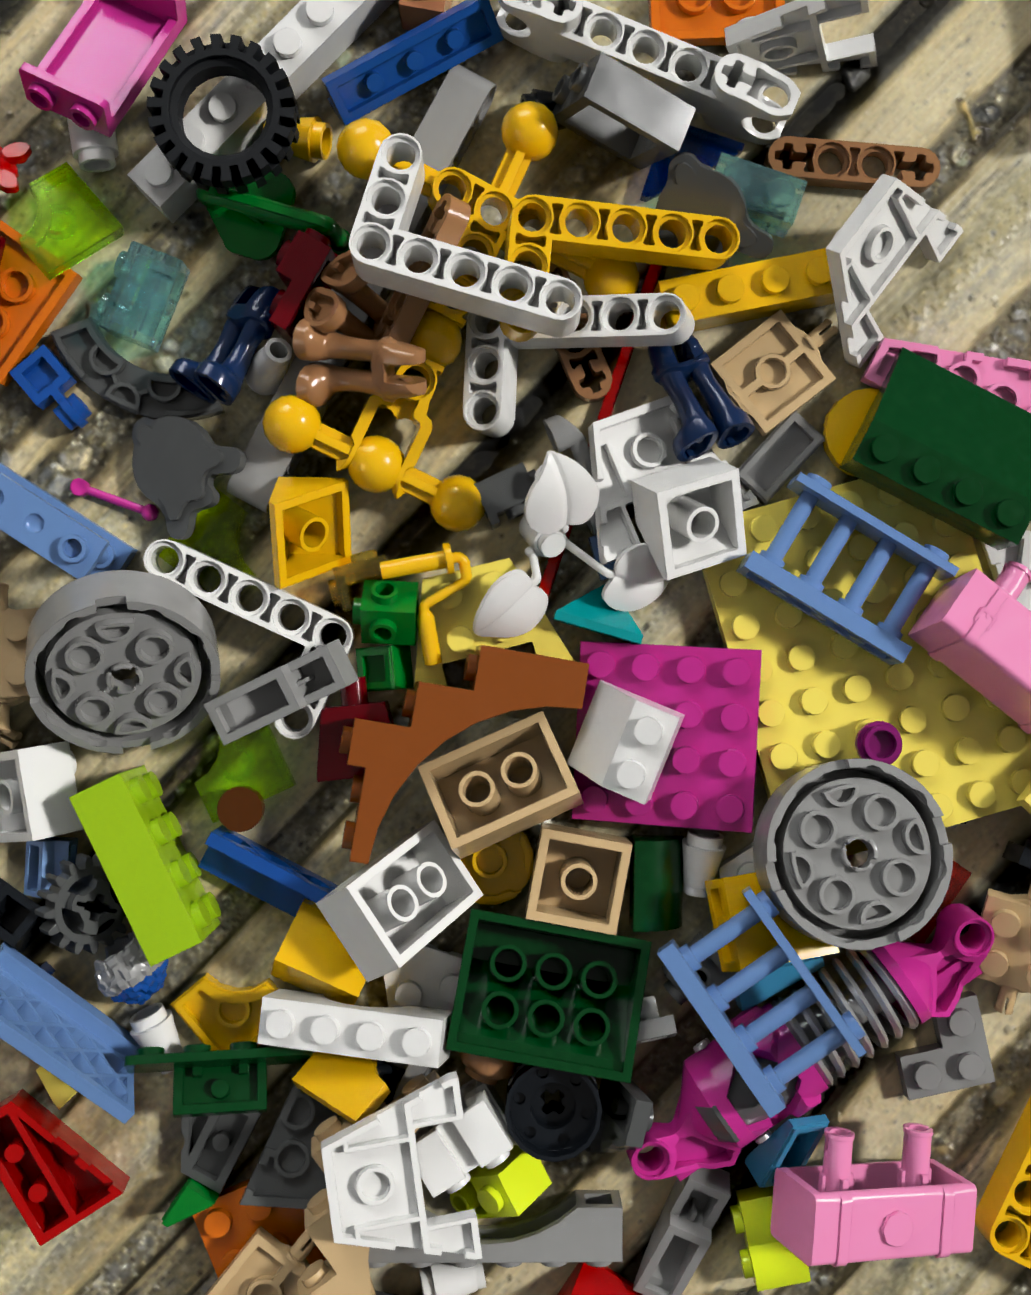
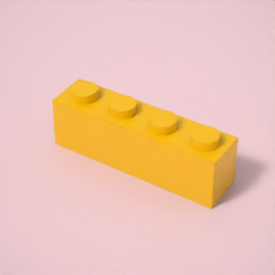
M826 248L658 281L653 292L673 293L680 297L694 316V331L770 317L780 309L785 314L834 303ZM673 310L664 314L660 322V328L668 329L676 325L680 317V311Z

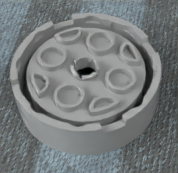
M111 570L76 579L54 592L37 610L30 624L26 641L24 681L30 697V706L39 720L54 734L67 742L88 750L123 754V748L150 745L151 750L170 744L198 726L208 715L203 704L218 696L221 682L217 636L212 619L206 608L191 592L159 575L134 570ZM134 667L137 674L132 679L118 680L112 676V670H131Z
M852 758L807 767L792 775L774 791L759 816L753 841V859L760 888L765 891L780 912L778 916L799 933L816 941L850 950H873L874 948L883 947L897 941L902 942L914 935L930 921L943 902L950 884L953 869L952 843L948 842L946 829L941 818L944 815L933 796L921 783L893 765L872 759ZM856 839L862 841L868 849L867 860L859 867L851 866L846 855L847 848H845L847 844Z

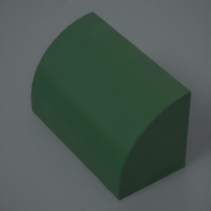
M631 835L633 847L630 857L629 924L633 932L668 931L682 926V839L684 836Z

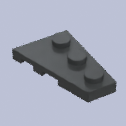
M293 1083L239 1205L306 1209L310 1199L320 1190L326 1188L325 1174L311 1156V1138L314 1136L316 1128L323 1121L331 1116H337L338 1118L341 1116L298 1089Z

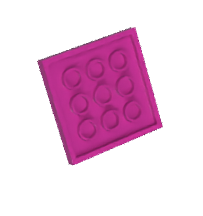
M580 641V662L588 663L589 670L582 709H577L576 739L600 680L685 714L652 797L645 805L601 787L574 769V780L584 804L572 809V819L752 833L762 650Z

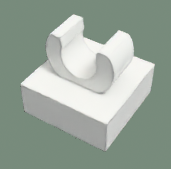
M655 996L644 997L637 1044L676 1036L677 1029L674 1016L659 1017Z

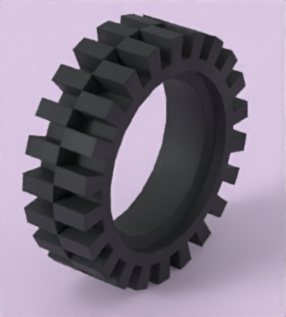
M210 34L211 44L203 45L199 36L190 40L194 50L185 53L180 45L172 51L177 60L173 65L166 59L159 65L163 77L160 80L153 76L150 88L155 96H147V108L152 114V117H147L149 127L155 135L153 137L168 162L174 170L177 169L181 177L191 183L193 180L200 189L208 192L211 186L215 187L218 194L229 195V188L235 187L239 194L249 192L247 184L255 182L258 188L266 185L267 182L264 176L271 172L277 177L283 171L280 165L282 159L289 162L293 156L291 144L292 142L298 143L299 138L297 124H300V114L296 105L297 101L283 68H279L277 60L269 52L266 55L263 54L259 44L250 41L247 47L244 45L241 36L232 34L230 43H224L221 34ZM219 76H234L244 79L256 86L266 99L267 116L261 135L251 146L242 152L232 155H213L204 152L194 146L184 132L183 114L189 96L199 85L208 79Z

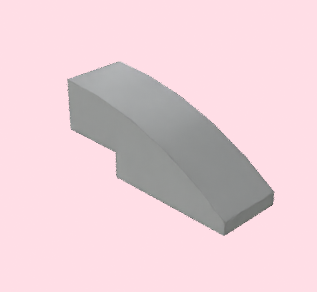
M337 639L203 705L223 745H227L359 680L340 640Z
M700 1168L681 1182L678 1178L676 1179L644 1253L633 1284V1291L643 1295H682L711 1245V1230L731 1197L729 1172L720 1168Z

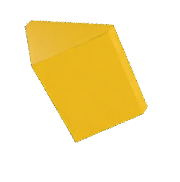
M278 476L269 499L275 587L283 589L352 563L349 481L338 477Z
M304 898L274 959L271 975L307 992L323 994L330 1000L355 1005L366 979L316 903Z

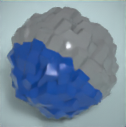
M133 931L124 937H117L114 940V945L111 947H105L106 958L104 961H94L96 971L94 978L97 981L98 989L105 997H110L113 1002L139 1005L145 1004L154 993L164 987V980L167 976L166 969L169 960L166 959L150 967Z

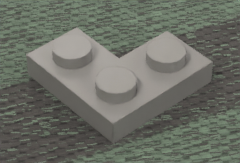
M971 990L961 993L960 999L950 1017L932 1018L937 1043L895 1052L903 1094L909 1101L995 1082L977 995Z

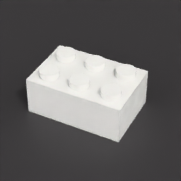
M432 820L403 836L319 900L316 905L366 981L370 982L402 967L484 894L461 859L452 851L447 838L436 821Z

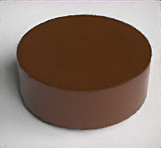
M245 785L227 790L220 797L217 805V814L220 822L227 829L234 832H245L252 829L261 821L265 812V803L261 794L256 789Z

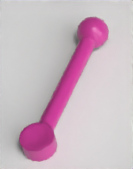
M74 479L70 484V490L76 496L84 497L89 495L139 513L146 521H154L159 516L158 508L153 504L143 506L90 487V484L84 479Z

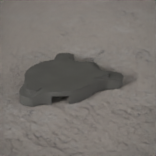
M682 152L677 154L669 164L668 180L658 198L656 209L720 216L730 219L740 232V243L736 251L755 259L766 258L772 252L774 240L769 233L759 228L750 219L747 212L746 199L739 184L730 175L727 177L719 171L710 169L711 166L701 163L692 153ZM668 230L659 231V237L665 246L670 248L678 247V239L675 234ZM705 235V243L708 249L715 253H722L723 246L721 241L715 236ZM729 260L717 269L729 267ZM668 266L664 277L666 280L696 274L697 272H706V270Z
M166 416L158 419L143 417L135 423L132 430L134 444L132 468L137 486L148 499L161 509L170 537L178 540L190 538L195 529L197 514L219 503L220 495L214 487L216 477L240 473L246 465V454L239 448L219 446L197 422L179 416Z

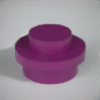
M874 721L867 723L859 730L855 740V748L858 756L862 759H872L892 764L897 760L902 751V738L893 725L883 721Z

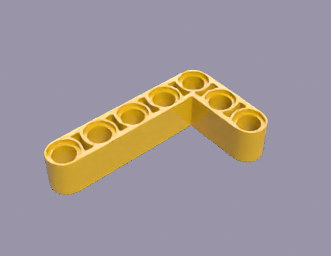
M532 194L520 198L513 207L507 225L504 260L513 263L527 260L532 262L537 270L548 273L550 272L551 253L707 271L721 267L736 252L740 243V232L730 219L720 216ZM523 214L535 215L539 218L542 229L532 232L525 230L519 222V216ZM570 219L580 220L585 224L588 235L584 237L573 236L566 228V221ZM621 224L628 227L633 234V241H619L613 234L612 226ZM668 230L675 234L678 239V247L670 248L665 246L659 238V231ZM705 235L717 237L722 243L723 252L715 253L708 249L705 243ZM509 288L501 293L505 299L511 301L519 300L525 296L517 288ZM499 321L503 334L512 341L525 342L533 338L537 333Z
M1031 1096L976 1208L975 1214L976 1227L993 1249L1000 1255L1031 1269ZM1027 1181L1026 1187L1022 1191L1014 1193L1019 1183ZM1008 1221L1004 1230L995 1233L999 1224Z

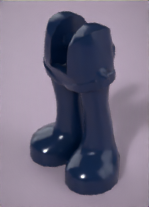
M248 285L228 309L226 313L227 320L211 353L202 362H196L188 358L176 359L169 368V374L172 379L186 391L208 403L214 404L218 400L226 406L232 405L241 390L243 380L257 347L262 340L271 338L275 330L269 321L272 316L269 310L274 297L280 290L273 286H263L260 288Z
M693 335L684 343L674 345L676 356L671 346H648V355L653 368L651 372L653 379L667 392L680 417L681 429L673 439L672 444L673 451L679 461L685 462L700 457L715 442L718 448L727 449L739 445L752 435L755 430L752 419L731 401L720 386L709 366L710 358L708 354L704 352ZM692 380L709 409L712 421L705 414L688 384Z

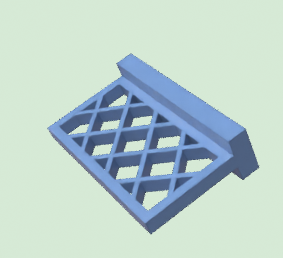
M4 941L0 945V1038L125 1124L135 1114L134 1074L128 1073L125 1069V1056L136 1055V1050L141 1047L130 1035L129 1031Z

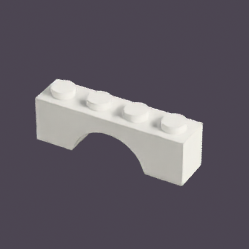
M280 988L262 997L257 1044L439 1068L450 1057V1050H446L452 1011L412 1005L402 1007L357 1006L330 1000L319 993Z

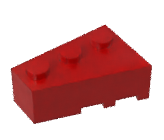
M23 1088L0 1102V1180L40 1246L124 1193L130 1177Z

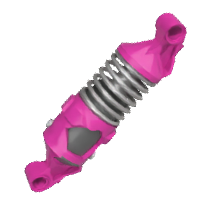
M954 903L946 906L939 913L936 921V931L931 943L897 941L883 947L874 948L873 950L854 951L846 949L847 958L862 977L857 982H855L839 959L833 958V967L848 987L844 991L838 987L826 969L820 968L818 975L833 996L831 999L826 993L840 1015L849 1010L866 1035L859 1041L867 1052L864 1056L873 1058L874 1048L870 1039L877 1046L887 1049L889 1039L886 1032L894 1038L901 1039L903 1034L901 1023L908 1028L915 1029L919 1023L923 1024L930 1018L950 1017L960 999L963 987L983 973L979 966L987 957L994 943L995 933L992 926L968 906ZM970 924L968 931L960 936L962 929ZM791 987L790 994H794L799 989ZM777 996V1000L773 999L772 1005L768 1002L762 1007L755 1005L748 1010L742 1011L732 1018V1024L737 1027L742 1023L746 1027L785 1000V998ZM817 1001L756 1043L759 1048L753 1051V1054L763 1068L769 1064L774 1068L835 1026L820 1002ZM882 1010L884 1011V1013H885V1015L887 1016L888 1020L882 1015V1013H881ZM705 1038L693 1047L695 1053L683 1061L681 1092L672 1121L669 1123L653 1122L651 1129L645 1134L642 1148L626 1151L633 1171L638 1177L645 1180H659L677 1176L681 1182L700 1168L718 1169L734 1166L743 1147L753 1140L757 1144L763 1143L772 1135L769 1129L790 1115L800 1118L822 1102L821 1093L829 1089L827 1085L833 1086L832 1074L834 1073L837 1077H845L846 1069L842 1061L845 1060L851 1067L859 1068L860 1058H858L849 1043L846 1042L786 1083L787 1089L781 1093L784 1097L786 1108L772 1118H769L716 1039L710 1042L708 1038ZM647 1146H654L651 1151L639 1153Z

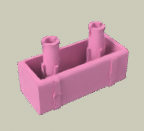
M1009 561L1003 566V570L995 582H993L975 568L944 584L937 591L909 631L908 636L927 650V654L935 661L942 662L1017 722L1018 727L1025 733L1031 734V611L1017 601L1027 583L1031 581V571L1021 563Z
M919 1123L903 1124L902 1160L851 1163L853 1140L855 1139L854 1132L843 1127H826L824 1129L823 1165L780 1167L775 1169L771 1234L807 1266L831 1265L833 1267H840L856 1262L925 1256L943 1258L949 1257L950 1254L970 1253L973 1250L977 1188L975 1184L938 1161L930 1159L933 1129L927 1125Z

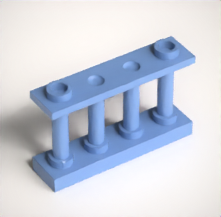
M0 462L1 531L76 579L98 572L126 570L137 553V549Z
M800 472L790 480L786 487L798 494L799 498L767 551L761 550L760 553H757L753 550L745 555L736 572L887 664L904 663L913 647L901 641L903 634L900 631L932 577L939 581L951 578L956 575L959 568L948 562L949 555L940 548L930 544L920 545L831 491L832 485L823 477L814 473L805 475ZM816 505L839 520L806 575L800 574L799 577H796L783 569L785 565L783 558ZM855 529L877 542V545L845 599L839 598L836 601L822 592L825 588L822 582ZM895 553L915 565L916 569L885 621L878 622L875 625L861 616L864 612L861 606L892 554Z
M748 886L742 890V893L750 903L749 906L690 947L687 943L679 947L673 938L658 949L657 955L769 1118H772L786 1108L784 1097L781 1094L787 1089L786 1083L846 1042L849 1043L858 1058L867 1053L859 1041L866 1034L849 1010L840 1015L773 920L780 912L765 891L762 890L755 895L751 887ZM762 920L778 945L719 986L713 983L707 987L696 972L703 967L701 962ZM788 961H791L807 985L746 1027L742 1023L735 1027L724 1012L730 1008L729 1002ZM819 1001L835 1026L774 1068L771 1064L763 1068L753 1054V1051L759 1048L756 1043Z

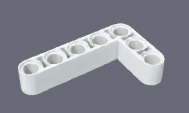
M396 133L383 140L349 237V249L354 268L362 280L551 337H565L576 330L580 322L583 295L581 289L574 281L408 232L425 180L423 152L420 143L409 134ZM400 161L412 163L409 168L403 170L392 167ZM387 204L398 207L395 212L390 214L377 212L381 206ZM370 248L384 250V253L375 259H366L362 256ZM418 261H424L431 265L427 271L422 273H414L408 269L411 264ZM465 274L472 275L478 280L469 287H463L454 282L459 276ZM509 288H517L525 296L519 300L511 301L505 299L501 293ZM558 301L568 304L572 310L566 314L559 315L551 312L548 306Z
M673 293L583 295L581 314L588 313V321L584 328L561 338L537 332L528 341L516 342L503 334L500 324L494 332L487 334V325L491 319L468 313L463 391L464 420L471 428L488 437H502L511 430L514 425L516 411L518 349L674 346L682 344L690 338L695 326L694 316L683 300ZM557 301L548 306L551 312L559 315L566 314L572 310L564 302ZM673 310L680 311V317L676 325L668 329L660 328V322L664 314ZM625 312H633L634 317L630 326L623 330H616L615 325L619 316ZM498 360V369L495 375L485 379L484 373L487 365L492 361ZM495 404V417L488 424H484L482 417L485 409Z
M160 539L151 543L145 550L143 561L148 573L167 578L204 601L305 646L301 656L325 645L322 640V631L326 625L330 623L341 625L346 631L347 637L343 648L348 656L354 642L355 633L351 623L345 618L285 590L278 589L274 585L182 543ZM166 548H173L179 558L178 566L170 573H165L158 565L159 554ZM213 566L219 571L221 582L216 590L206 592L200 585L199 577L205 568ZM251 585L258 587L263 594L262 605L255 611H248L242 606L240 601L241 592L244 588ZM290 604L298 605L304 611V623L297 630L288 629L281 620L283 609ZM329 695L304 707L309 718L308 724L304 728L295 729L290 727L285 721V717L275 721V727L278 732L290 739H300L308 735L316 725Z

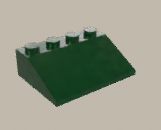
M902 347L839 468L997 550L1017 546L1031 521V413Z
M471 908L446 1050L631 1083L652 942Z

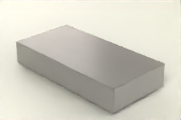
M797 411L780 423L739 467L740 484L747 491L751 490L762 505L767 504L825 441V438Z

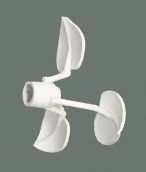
M551 450L547 451L542 468L525 498L524 516L519 523V532L530 545L525 549V554L530 561L531 578L523 570L514 569L503 574L491 585L474 617L472 630L476 635L481 637L509 638L523 635L532 630L541 621L548 606L547 594L542 588L537 586L541 581L538 556L556 557L562 553L564 548L602 576L610 578L604 585L601 596L607 605L615 610L630 612L644 608L655 601L667 587L669 580L667 581L662 577L646 543H637L622 551L614 563L613 570L592 558L566 537L569 525H580L587 522L593 516L599 501V490L593 477L583 466L568 456Z

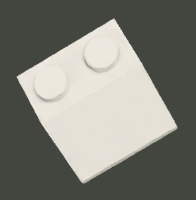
M707 457L630 480L636 525L645 543L648 545V549L662 577L667 581L747 555L739 468L715 458Z
M600 680L567 764L601 787L645 805L652 797L685 714Z
M56 742L0 752V843L36 841L84 830L69 797L77 794L74 775L77 763L73 752L70 750L69 742Z

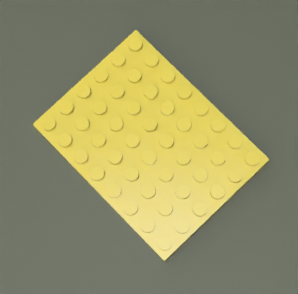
M862 479L831 487V491L920 545L930 544L940 548L949 555L948 562L959 568L954 577L941 581L932 577L900 631L903 634L901 641L913 648L904 663L893 665L887 664L736 572L745 556L702 569L724 648L762 650L757 762L768 799L784 781L807 767L830 761L860 758L855 748V740L859 730L867 723L883 721L893 725L902 738V751L897 760L890 765L905 771L927 789L944 815L941 818L945 828L1021 806L1016 799L1031 782V734L1025 733L1018 727L1017 722L942 662L935 661L927 654V650L908 636L909 631L944 584L975 568L983 573L972 536ZM799 496L743 511L747 554L753 550L757 553H760L761 550L767 551ZM815 505L783 558L785 562L783 569L796 577H799L800 574L806 575L839 519ZM854 529L822 582V585L825 587L822 592L836 601L839 598L845 599L876 547L877 542ZM893 553L861 606L864 611L861 616L875 625L878 622H884L915 571L916 566ZM857 839L845 847L847 848V856L868 850L866 845Z

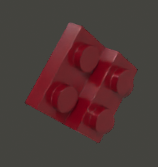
M307 228L305 232L298 230L293 241L287 240L282 245L276 259V265H278L276 272L287 289L286 291L281 289L274 297L269 313L272 315L269 321L280 336L291 346H293L294 329L298 322L304 318L305 301L309 292L316 287H324L331 290L320 277L324 268L338 256L329 247L331 241L311 228Z

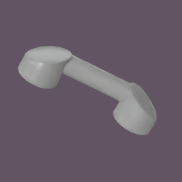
M554 415L543 420L546 433L554 450L560 453L570 448L576 462L583 466L592 476L590 448L582 432L560 415ZM595 512L586 522L593 535L597 534Z

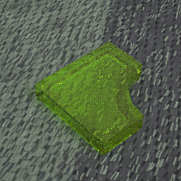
M67 162L29 183L31 194L37 203L38 214L32 228L19 238L21 248L49 281L124 235L123 226Z
M216 488L220 495L219 503L197 514L195 529L191 537L186 540L169 537L168 540L182 543L255 577L256 573L245 562L240 548L241 527L248 512ZM166 548L159 554V557L173 568L178 566V554L173 548ZM213 566L205 568L200 574L199 582L202 589L206 592H213L220 585L221 575Z
M268 724L227 745H223L220 739L218 758L210 771L196 781L195 785L212 822L215 823L219 821L217 814L218 801L227 790L240 785L250 786L256 789L261 794L263 800L295 786L296 782Z

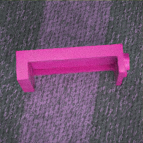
M84 0L38 67L24 62L19 68L27 100L31 101L41 110H51L71 119L76 125L85 130H94L110 138L187 23L185 0Z

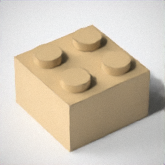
M542 822L540 824L525 905V918L616 935L633 847L627 837Z

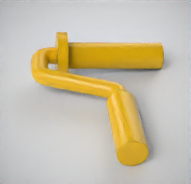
M449 542L442 544V551L379 562L382 580L446 568L447 575L454 574V563L459 564L461 578L427 597L418 606L416 620L425 666L442 663L435 618L429 608L463 589L472 580L468 557L461 552H451Z

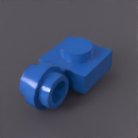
M44 344L9 372L40 409H46L56 400L59 405L53 409V412L71 431L77 426L82 429L89 423L87 418L92 412L75 393L71 394L68 398L64 394L77 381Z

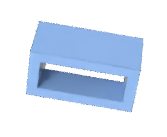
M49 837L26 842L24 895L42 899L37 895L38 890H49L52 885L45 877L47 873L59 876L62 873L59 862L62 860L75 864L78 838Z

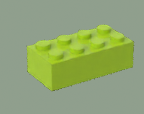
M145 765L118 773L69 797L146 959L150 967L203 942L221 924L218 919L221 916V910L215 896L211 892L206 893L199 879L202 871L198 867V860L192 852H186L179 838L182 836V828L177 817L171 811L167 813L160 799V796L163 795V790L157 776L152 771L147 772Z

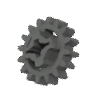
M82 853L77 854L75 864L66 860L60 861L62 873L59 876L47 873L45 877L52 885L49 890L43 889L37 892L39 897L46 900L44 906L35 909V915L47 919L39 927L40 931L52 936L50 943L62 949L65 947V950L77 955L80 954L82 949L91 954L97 953L98 942L111 947L114 945L112 933L118 931L125 934L127 931L126 926L122 923L126 915L97 855L94 854L91 858V856ZM87 901H94L97 903L96 905L88 904L87 906L77 905V902L86 903Z

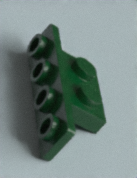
M251 1041L231 1043L230 1050L211 1051V1045L193 1044L184 1046L183 1053L164 1054V1048L143 1047L136 1050V1055L125 1056L124 1067L130 1074L174 1071V1118L267 1112V1065L306 1063L313 1056L312 1051L277 1046L257 1048V1043Z

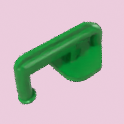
M271 172L264 176L267 182L266 185L258 188L257 184L252 182L247 184L249 192L239 194L235 187L229 188V195L218 194L215 187L211 186L209 192L199 187L196 190L197 199L207 208L225 247L233 254L257 261L268 260L275 256L281 248L287 228L305 232L307 228L318 231L331 241L329 247L337 255L350 250V233L343 229L333 218L294 206L296 198L295 187L292 181L283 173H280L277 177Z

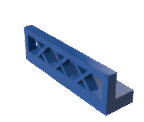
M465 0L321 78L329 94L327 99L333 111L346 126L499 43L504 38L489 0Z
M224 825L211 831L205 842L208 848L198 865L203 870L293 917L296 916L304 898L317 903L338 887L333 882L249 838L227 829Z

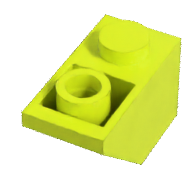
M513 1145L508 1158L498 1166L487 1169L486 1166L481 1168L479 1165L469 1171L470 1181L460 1190L450 1194V1202L457 1212L475 1209L477 1219L518 1217L552 1182L541 1160L524 1152L518 1145Z

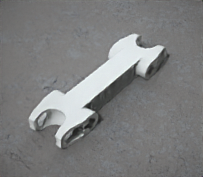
M497 0L501 6L496 16L502 36L513 44L534 55L556 63L566 62L569 59L577 63H587L603 52L695 107V112L702 114V118L708 126L731 137L759 145L772 144L780 138L785 123L791 118L801 94L796 84L789 77L763 62L738 53L720 57L586 0ZM510 13L522 20L528 27L523 30H513L507 25L505 19ZM602 35L611 39L613 43L608 46H600L594 43L592 38ZM642 52L652 56L654 61L648 64L640 63L635 59L634 55ZM688 70L694 74L696 79L689 82L683 81L675 72ZM770 87L781 88L787 94L788 104L782 108L778 103L764 96L763 92ZM752 117L775 122V129L768 133L757 131L752 125Z

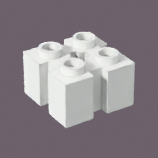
M472 1079L460 1087L463 1120L421 1127L415 1133L421 1179L433 1198L444 1191L452 1194L460 1190L471 1179L468 1172L480 1165L481 1168L486 1166L487 1169H492L504 1162L510 1155V1150L513 1149V1138L509 1134L505 1118V1103L493 1085L484 1084Z

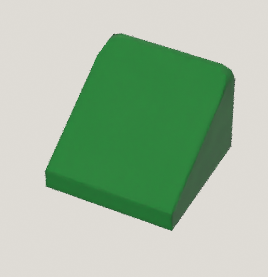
M410 645L355 648L358 677L366 676L367 692L413 687Z
M189 1177L161 1220L163 1222L161 1224L169 1227L215 1204L220 1194Z

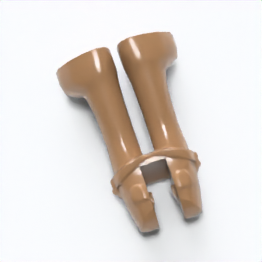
M350 250L332 260L321 273V280L334 291L324 287L313 288L305 301L304 318L306 321H309L311 327L324 334L334 333L337 330L343 335L371 340L388 302L375 293L367 285L368 282L362 280L357 275ZM335 292L343 295L374 320L373 328L371 329L347 309L344 300ZM398 365L394 371L396 372L401 365Z
M305 318L300 320L294 329L292 345L295 355L300 360L349 359L371 362V370L341 367L325 362H313L304 366L296 380V396L315 407L325 405L336 392L367 393L377 395L386 402H395L398 398L417 397L424 395L427 391L426 378L396 375L394 371V365L424 363L426 361V350L422 347L397 341L391 336H385L380 340H367L336 332L324 334L311 327L309 321H306Z

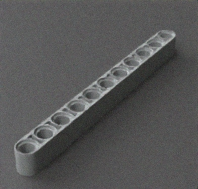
M460 64L449 70L414 135V138L421 145L424 164L437 171H441L446 167H458L491 106L497 88L495 83ZM443 184L439 186V194L441 195V197L445 192L448 184ZM420 194L408 232L418 235L422 234L432 213L427 197ZM387 204L381 206L377 212L390 214L395 212L398 207ZM370 248L363 255L367 259H375L380 257L384 250ZM371 283L367 284L386 301L391 289ZM335 292L344 300L347 309L370 328L372 327L374 320L343 295ZM295 356L271 402L283 395H296V380L304 366L313 362H325L350 368L354 360L327 359L304 361ZM335 394L325 405L316 407L320 413L321 420ZM262 417L244 450L246 454L245 468L240 473L231 475L227 485V492L255 508L269 513V499L278 476L291 477L304 452L290 454L280 451L271 445L264 434Z

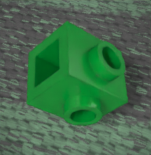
M364 580L362 598L354 597L352 612L353 624L361 625V643L416 645L419 582Z

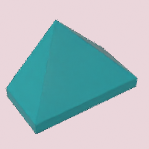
M604 585L554 612L552 619L554 621L634 644H641L643 639L642 632L629 612L615 610L609 607L602 599L601 593Z

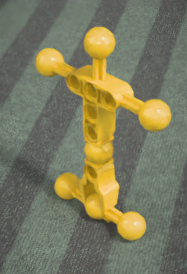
M533 101L521 102L510 108L504 116L501 134L506 151L491 184L457 167H446L441 171H437L424 164L425 180L421 194L427 197L428 205L432 211L441 198L439 186L443 184H452L457 187L461 193V200L468 203L471 207L469 222L457 246L462 248L471 246L479 250L480 253L497 257L500 249L505 252L507 225L513 207L519 200L515 196L531 162L540 161L548 156L557 143L558 125L554 114L542 103ZM368 118L357 119L347 124L339 134L336 146L338 159L344 169L353 177L369 180L379 147L383 140L391 135L390 131L381 122ZM400 161L392 167L403 170L409 168L412 163ZM490 205L498 209L502 218L501 224L490 225L486 223L481 216V207ZM523 214L519 216V222L522 227L530 226L537 231L542 229V224L535 215ZM551 253V263L583 279L588 295L635 294L637 292L640 275L635 262ZM465 274L459 276L454 282L460 286L469 287L478 280L472 275ZM430 301L410 344L417 345L426 350V361L416 365H401L395 372L396 375H404L407 370L412 369L421 372L427 381V391L424 395L412 398H398L395 402L383 401L377 395L370 396L365 402L350 436L323 424L320 413L315 406L297 398L295 394L283 395L272 401L264 413L262 423L264 434L268 441L278 450L290 454L304 452L312 448L335 459L336 472L348 469L353 482L364 491L382 493L391 489L395 500L405 493L430 505L431 514L434 519L446 530L462 532L473 528L480 522L485 513L480 492L474 485L477 482L463 475H452L439 480L414 467L433 429L432 420L426 414L436 389L437 377L443 373L444 367L453 363L460 354L462 346L461 329L466 323L463 317L468 312L450 309L446 305ZM378 407L388 409L396 419H408L416 426L415 433L405 455L398 444L388 437L380 435L364 437Z

